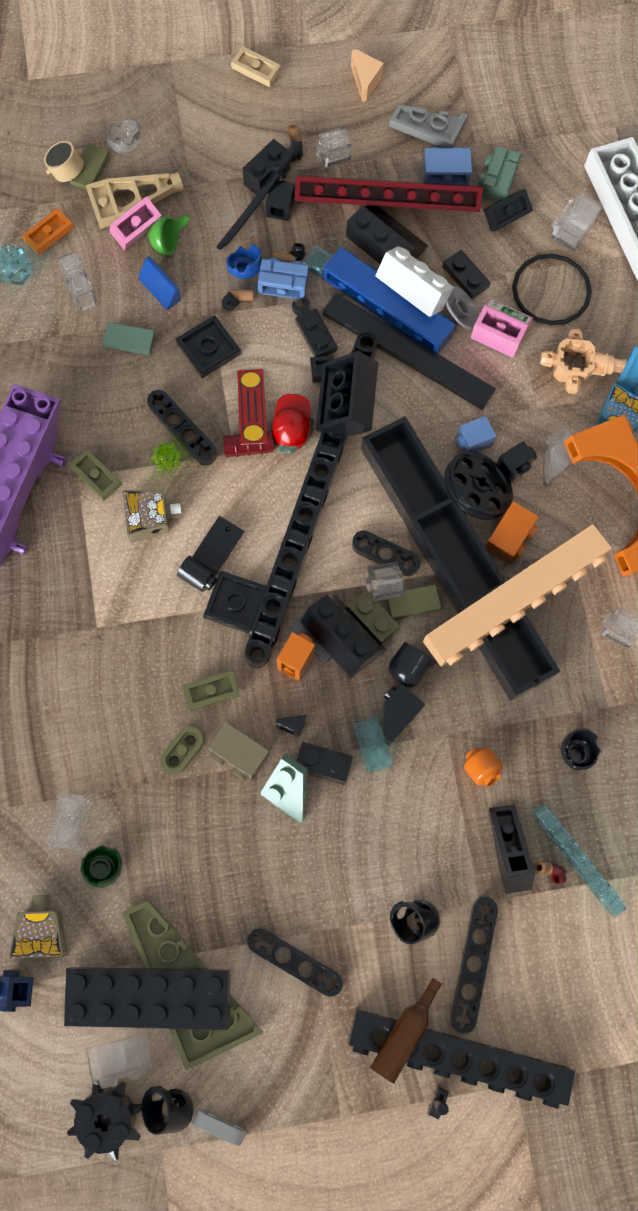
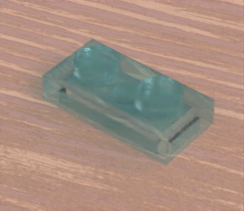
M378 716L353 723V729L367 774L392 767L393 764Z

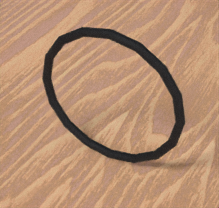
M553 253L537 255L525 261L515 273L512 285L515 302L521 311L533 317L534 321L551 326L567 324L579 318L589 306L592 293L589 277L582 267L568 257ZM553 258L565 261L575 267L584 278L587 289L585 303L581 309L567 319L554 321L539 318L529 312L520 301L517 290L519 276L529 264L540 259Z

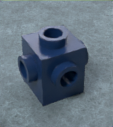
M3 970V975H0V1011L15 1012L16 1007H31L34 977L20 976V970Z

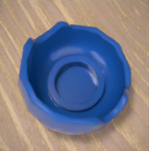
M253 244L250 246V249H244L239 246L235 253H231L226 259L228 272L239 279L255 277L260 271L262 261L261 249Z

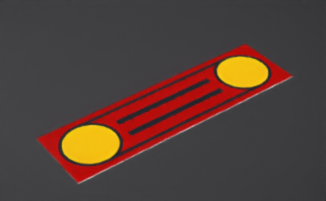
M263 369L237 370L240 445L268 443Z

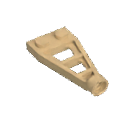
M179 173L107 178L85 185L100 229L110 226L144 199L139 194V186L149 184L156 186L157 191L147 196L152 204L171 194L184 191ZM126 189L133 191L135 195L133 202L124 207L116 205L113 196L115 191Z

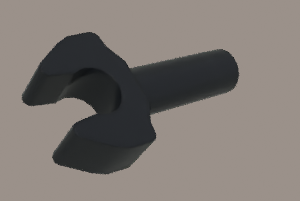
M440 1087L435 1089L434 1101L428 1107L429 1116L439 1120L441 1115H446L449 1112V1107L446 1104L449 1091Z

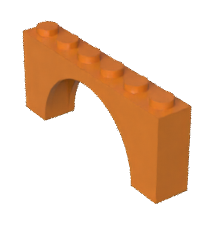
M625 415L576 433L564 441L573 464L583 461H597L616 468L630 481L638 497V443L633 436L632 426L626 420ZM638 528L632 540L622 550L613 554L623 577L638 572Z

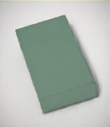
M108 322L103 346L104 348L150 355L155 331Z

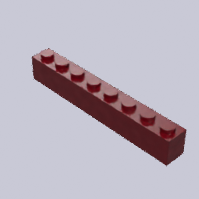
M297 175L295 201L480 212L483 187Z

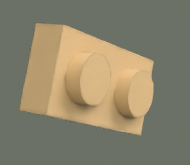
M244 46L241 47L231 62L232 69L268 87L273 84L281 72L280 64Z

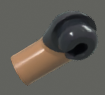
M292 124L287 127L291 143L295 140L301 145L291 160L293 162L303 157L302 138L298 124Z
M295 243L289 253L274 252L273 258H278L281 262L288 263L301 261L306 254L305 246L301 243Z
M231 289L222 299L223 308L230 311L235 309L241 301H253V289Z

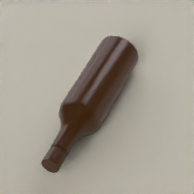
M434 978L431 979L420 999L403 1010L370 1066L373 1071L393 1084L396 1082L428 1027L429 1007L442 983Z

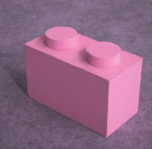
M145 197L110 225V233L123 250L126 251L144 237L152 224L162 215L148 197Z

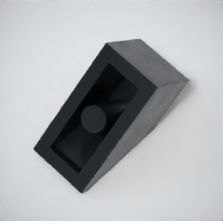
M403 684L397 689L393 686L383 697L386 700L383 705L384 740L388 746L425 706Z

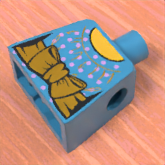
M614 384L605 399L596 425L625 415L626 420L632 426V433H634L638 429V396Z

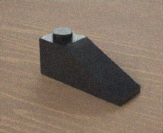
M515 805L489 808L499 871L505 893L532 890L535 872Z

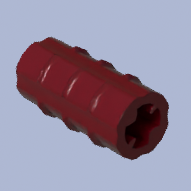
M267 431L268 443L240 445V434L224 435L225 458L273 453L272 431Z

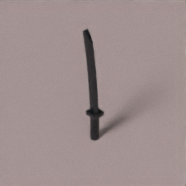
M293 140L276 167L271 165L269 168L272 172L235 224L218 243L217 248L219 250L230 243L278 178H286L287 175L284 171L301 147L299 142Z

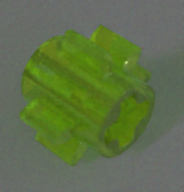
M161 441V445L158 448L153 447L155 456H152L151 460L153 464L158 463V471L165 469L172 473V469L175 466H181L177 458L182 457L181 450L175 451L176 446L174 442L166 444L164 441ZM169 455V458L164 459V456Z

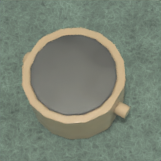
M60 141L48 149L44 157L45 166L48 168L46 173L48 175L51 173L60 182H68L79 175L84 166L83 158L80 155L82 150L80 148L76 150L69 141Z

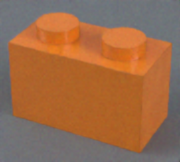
M513 501L488 540L485 548L509 564L514 557L519 559L526 548L522 544L526 537L531 539L538 528L534 523L539 516Z
M292 632L277 657V670L300 682L314 657L315 644L312 643L313 640L303 633L297 635Z

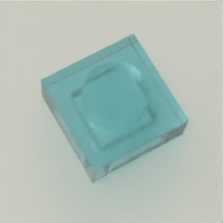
M315 245L303 260L304 265H309V271L323 278L324 266L333 255Z

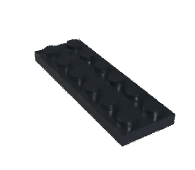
M66 968L64 1026L228 1030L230 1028V969Z

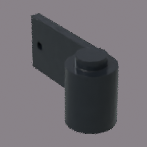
M219 515L194 555H189L178 569L177 577L201 592H204L206 589L210 591L217 581V573L245 531Z

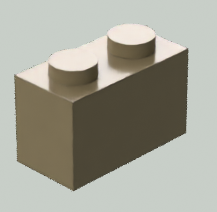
M227 722L223 724L208 746L209 752L212 753L210 758L222 766L225 762L232 766L231 772L242 780H245L246 777L252 780L269 756V750Z

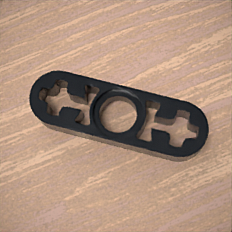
M359 531L353 537L352 548L358 555L404 576H413L417 573L420 559L414 552L368 531ZM364 538L367 539V544L370 546L359 547V541H362ZM375 543H378L375 553L372 554V547H374ZM389 548L393 552V556L387 560L382 559L379 555V550ZM397 553L401 554L399 558L400 560H398L396 565L394 564V562L396 560ZM411 559L413 566H410L409 569L404 568V562Z

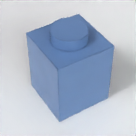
M487 416L459 426L455 439L460 450L479 452L493 446L497 436Z

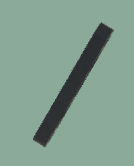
M489 897L478 898L472 905L450 1016L452 1027L464 1034L472 1032L477 1024L498 914L496 902ZM484 902H488L487 906L492 909L491 913L485 915L484 922H490L489 927L483 924H474L475 918L477 920L482 918V912L478 910V906L484 905ZM478 928L483 929L487 934L486 942L481 945L476 944L472 939L473 932ZM472 956L479 957L482 962L481 969L477 972H471L467 967V961ZM466 984H473L476 988V995L471 1000L464 999L461 994L462 987ZM459 1001L466 1005H474L473 1011L467 1008L466 1017L470 1019V1024H465L464 1028H460V1023L456 1021L457 1016H462L464 1007H458Z

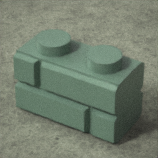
M497 146L493 155L488 154L484 166L488 170L486 173H481L478 186L483 187L482 198L493 199V201L498 202L508 197L521 159V153L512 150L508 151L506 148Z

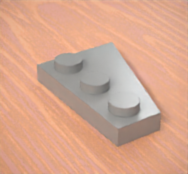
M398 105L390 119L389 127L442 148H453L467 121L468 114L460 113L459 117L450 116L448 111H440L439 114L428 113L425 108Z

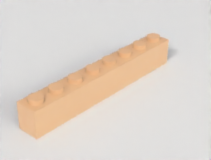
M593 524L427 634L423 643L441 667L446 663L450 666L463 657L461 655L462 652L468 648L474 651L484 643L483 638L489 634L492 637L496 636L505 629L503 626L510 620L515 623L525 616L526 613L524 611L532 606L533 609H536L546 601L545 596L551 592L556 595L567 587L565 584L572 578L574 581H577L588 573L586 571L588 567L593 565L596 568L608 559L606 554L612 549L597 528Z

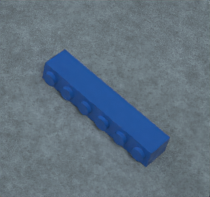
M340 247L324 266L323 280L395 329L439 354L453 336L455 324L451 319L439 313L432 317L427 316L377 278V271L373 266L363 263L357 259L354 253Z

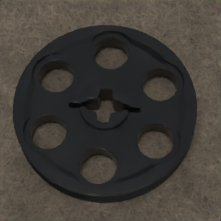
M464 451L456 455L447 465L445 470L447 490L456 504L465 512L479 519L492 520L500 517L508 510L513 501L512 485L504 470L494 460L479 452ZM461 461L465 462L469 466V469H466L462 465ZM482 466H485L490 474L486 473ZM454 477L459 478L463 485L458 484ZM495 485L499 486L503 493H500ZM468 497L473 498V499L475 500L477 506H476V505H473V504L469 501V498H468ZM489 501L496 505L497 510L491 507Z

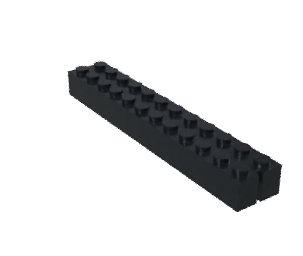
M406 416L363 437L361 450L458 614L506 582L465 513L452 499L447 490L445 480ZM527 615L515 623L511 620L503 625L505 629L494 637L489 634L482 639L484 643L478 647L510 701L530 691L533 687L536 688L554 678L560 672Z

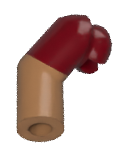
M536 861L533 865L536 874L552 875V882L554 884L565 883L567 880L565 876L567 872L563 866L548 861Z

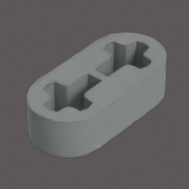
M201 1108L197 1109L192 1124L197 1128L238 1146L242 1144L247 1132L242 1126Z

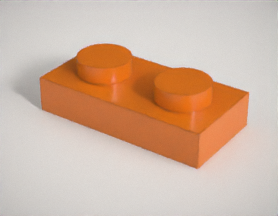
M56 208L25 232L22 238L39 256L74 229V226Z

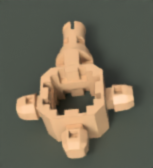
M571 329L568 339L566 338L559 343L555 353L553 351H544L540 356L541 365L547 367L554 365L553 376L559 382H565V388L569 394H577L580 385L586 382L592 374L605 376V374L611 375L612 372L621 373L627 359H615L613 355H608L607 352H595V346L590 341L583 340V333L580 329ZM565 352H568V355L580 353V357H584L583 371H580V368L573 367L571 370H568V366H564L563 358Z

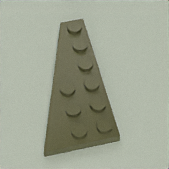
M149 900L122 912L144 968L208 969ZM231 994L230 1028L228 1030L169 1029L185 1070L263 1034V1031Z

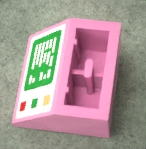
M490 299L485 304L474 325L471 339L513 358L533 317L494 299Z

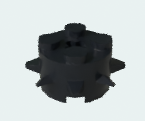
M96 1079L92 1083V1094L85 1100H71L70 1104L76 1113L74 1126L67 1131L68 1136L77 1137L79 1143L84 1147V1157L86 1159H89L94 1153H109L114 1161L118 1160L119 1147L125 1140L139 1141L141 1135L134 1128L136 1114L141 1111L142 1104H133L131 1098L125 1095L126 1082L122 1081L116 1088H102ZM102 1114L105 1118L110 1117L111 1119L107 1126L100 1122Z

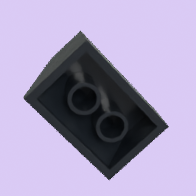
M364 205L347 220L346 237L379 264H381L387 251L398 246L408 250L415 259L428 248L425 242L379 206Z
M356 351L323 363L316 431L354 436L372 430L378 371L377 361L360 351Z
M327 594L308 608L300 621L351 678L386 651L385 647L337 595Z

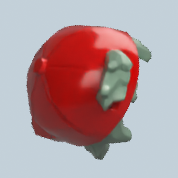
M286 394L282 395L277 401L271 431L272 438L278 445L277 450L280 454H293L296 450L302 448L308 442L311 431L314 429V426H312L314 419L311 418V404L302 395Z

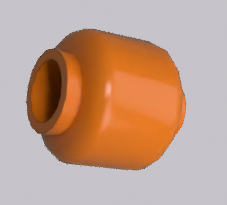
M475 747L466 754L467 760L464 763V770L476 785L489 787L502 777L503 764L490 748L479 749Z

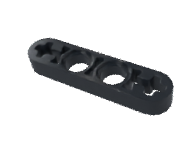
M162 390L152 391L147 398L151 412L199 464L204 466L212 464L216 460V449L213 443L166 392ZM155 399L163 401V405L166 408L165 411H163V408L159 404L155 405ZM172 414H177L181 417L177 424H170L167 419ZM187 431H193L196 433V438L192 441H186L183 439V434ZM199 443L204 451L209 450L210 456H201V451L198 447Z
M255 929L249 934L247 939L249 949L288 974L328 997L335 996L342 990V978L334 970L265 929ZM263 933L266 935L264 940L267 943L272 944V939L278 942L272 949L270 957L265 955V952L268 951L266 947L260 946L258 949L254 947L255 941L252 940L254 935L259 936ZM280 947H286L291 952V958L286 963H280L275 958L276 950ZM304 961L311 962L315 967V971L310 977H303L299 973V965ZM320 967L325 970L321 974L327 979H330L331 976L336 977L335 983L338 985L336 989L331 988L329 991H326V984L318 980L317 985L312 983L318 976Z

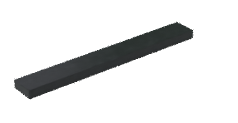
M337 293L334 294L323 309L324 316L356 335L365 331L372 332L377 337V347L481 410L484 409L496 390L493 386Z

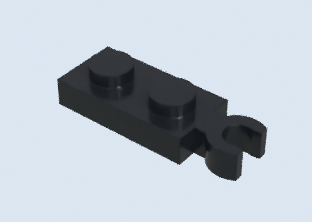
M303 297L304 307H298L295 301L292 302V311L297 315L295 322L314 357L327 356L336 352L338 346L317 308L310 311V301L307 297Z

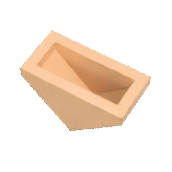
M354 49L352 50L351 67L361 100L366 102L382 80L384 63Z

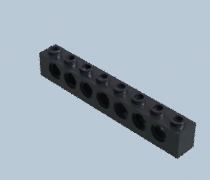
M355 1009L348 1045L353 1046V1052L368 1056L369 1051L379 1053L384 1042L374 1044L371 1041V1034L377 1029H382L386 1033V1041L397 1020ZM426 1028L406 1064L407 1067L420 1071L423 1070V1066L433 1068V1074L445 1078H450V1074L461 1076V1082L477 1086L478 1081L487 1083L489 1090L504 1093L505 1089L516 1092V1097L532 1101V1096L543 1099L542 1104L559 1109L560 1104L569 1106L575 1071L566 1066ZM431 1044H436L439 1047V1055L435 1059H428L425 1055L426 1048ZM457 1052H464L466 1055L464 1065L460 1067L454 1066L453 1056ZM486 1059H490L493 1063L492 1071L488 1074H482L480 1071L481 1063ZM512 1067H518L520 1070L519 1078L514 1082H510L507 1077L508 1071ZM544 1074L547 1078L546 1086L542 1089H536V1078Z

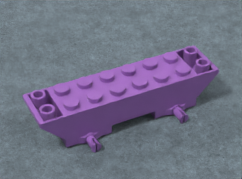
M13 384L0 413V568L11 550L24 555L27 553L26 550L28 551L27 544L15 540L16 532L20 525L18 519L36 478H41L44 469L50 462L63 467L67 459L65 456L54 453V446L59 437L57 425L61 400L17 384Z

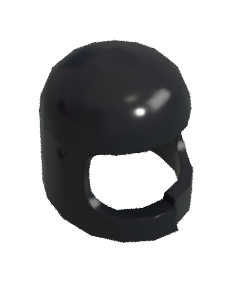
M404 642L389 662L388 671L391 677L399 684L412 688L419 685L425 672L429 668H433L437 661Z
M415 900L413 902L400 901L393 906L390 912L392 930L406 944H416L434 936L441 922L437 908L425 900ZM402 907H407L404 916L398 919L397 913ZM413 912H416L415 919L420 917L422 923H416L421 930L411 929L407 924V917Z
M162 1086L150 1087L145 1092L141 1105L145 1127L154 1135L181 1132L192 1121L194 1106L191 1097L181 1089H170L168 1091ZM155 1093L162 1096L159 1100H152V1096ZM164 1101L167 1105L168 1117L163 1115L162 1112Z

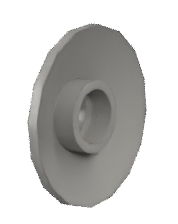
M453 286L454 288L446 302L448 314L464 328L472 329L479 317L477 308L471 297L463 289Z

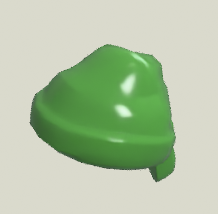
M186 214L177 219H173L170 216L158 218L147 232L149 242L153 248L163 256H171L177 246L179 230L188 225L190 216Z

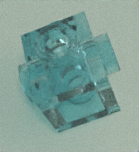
M3 245L0 248V277L3 283L23 285L34 271L27 253L23 247Z

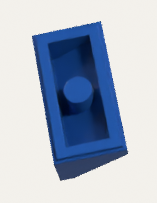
M146 257L139 274V280L163 307L168 310L180 301L179 288L151 257Z

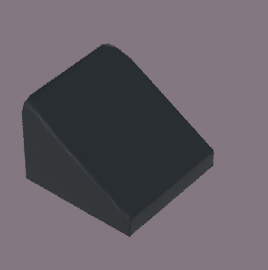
M307 715L276 719L275 726L277 729L298 737L306 722Z

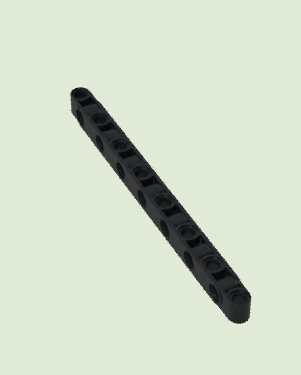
M368 331L360 333L356 338L351 353L360 351L374 359L378 342L375 334ZM362 345H369L371 348L366 349ZM321 432L245 648L247 664L252 668L259 669L267 664L272 648L277 641L349 435ZM324 470L327 475L321 477L316 475L315 472ZM302 514H309L312 518L308 521H303L299 517ZM287 558H292L296 561V564L286 566L283 561ZM277 604L280 606V610L271 613L266 609L268 605ZM254 650H260L264 653L260 660L250 658V654Z

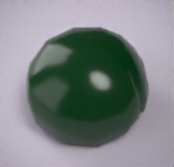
M101 845L96 849L88 851L83 857L80 872L86 883L94 887L104 888L114 884L120 877L122 860L116 849H110Z

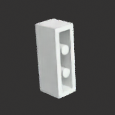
M399 246L385 253L376 273L377 278L429 317L443 310L454 288L444 277L435 274L425 263L418 261L410 255L408 250Z

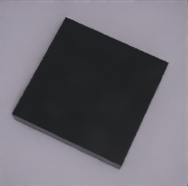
M215 315L175 339L176 344L201 378L206 377L241 355V349Z
M220 570L203 618L250 634L266 586Z

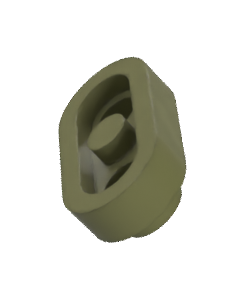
M193 726L183 728L162 753L160 763L167 773L175 775L183 772L200 751L204 738L198 728ZM190 736L196 739L193 745L186 744V740ZM173 757L179 758V763L176 766L170 765V760Z

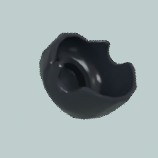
M576 729L566 735L561 742L560 748L565 764L576 771L588 770L594 766L601 752L596 742L598 736L589 729Z

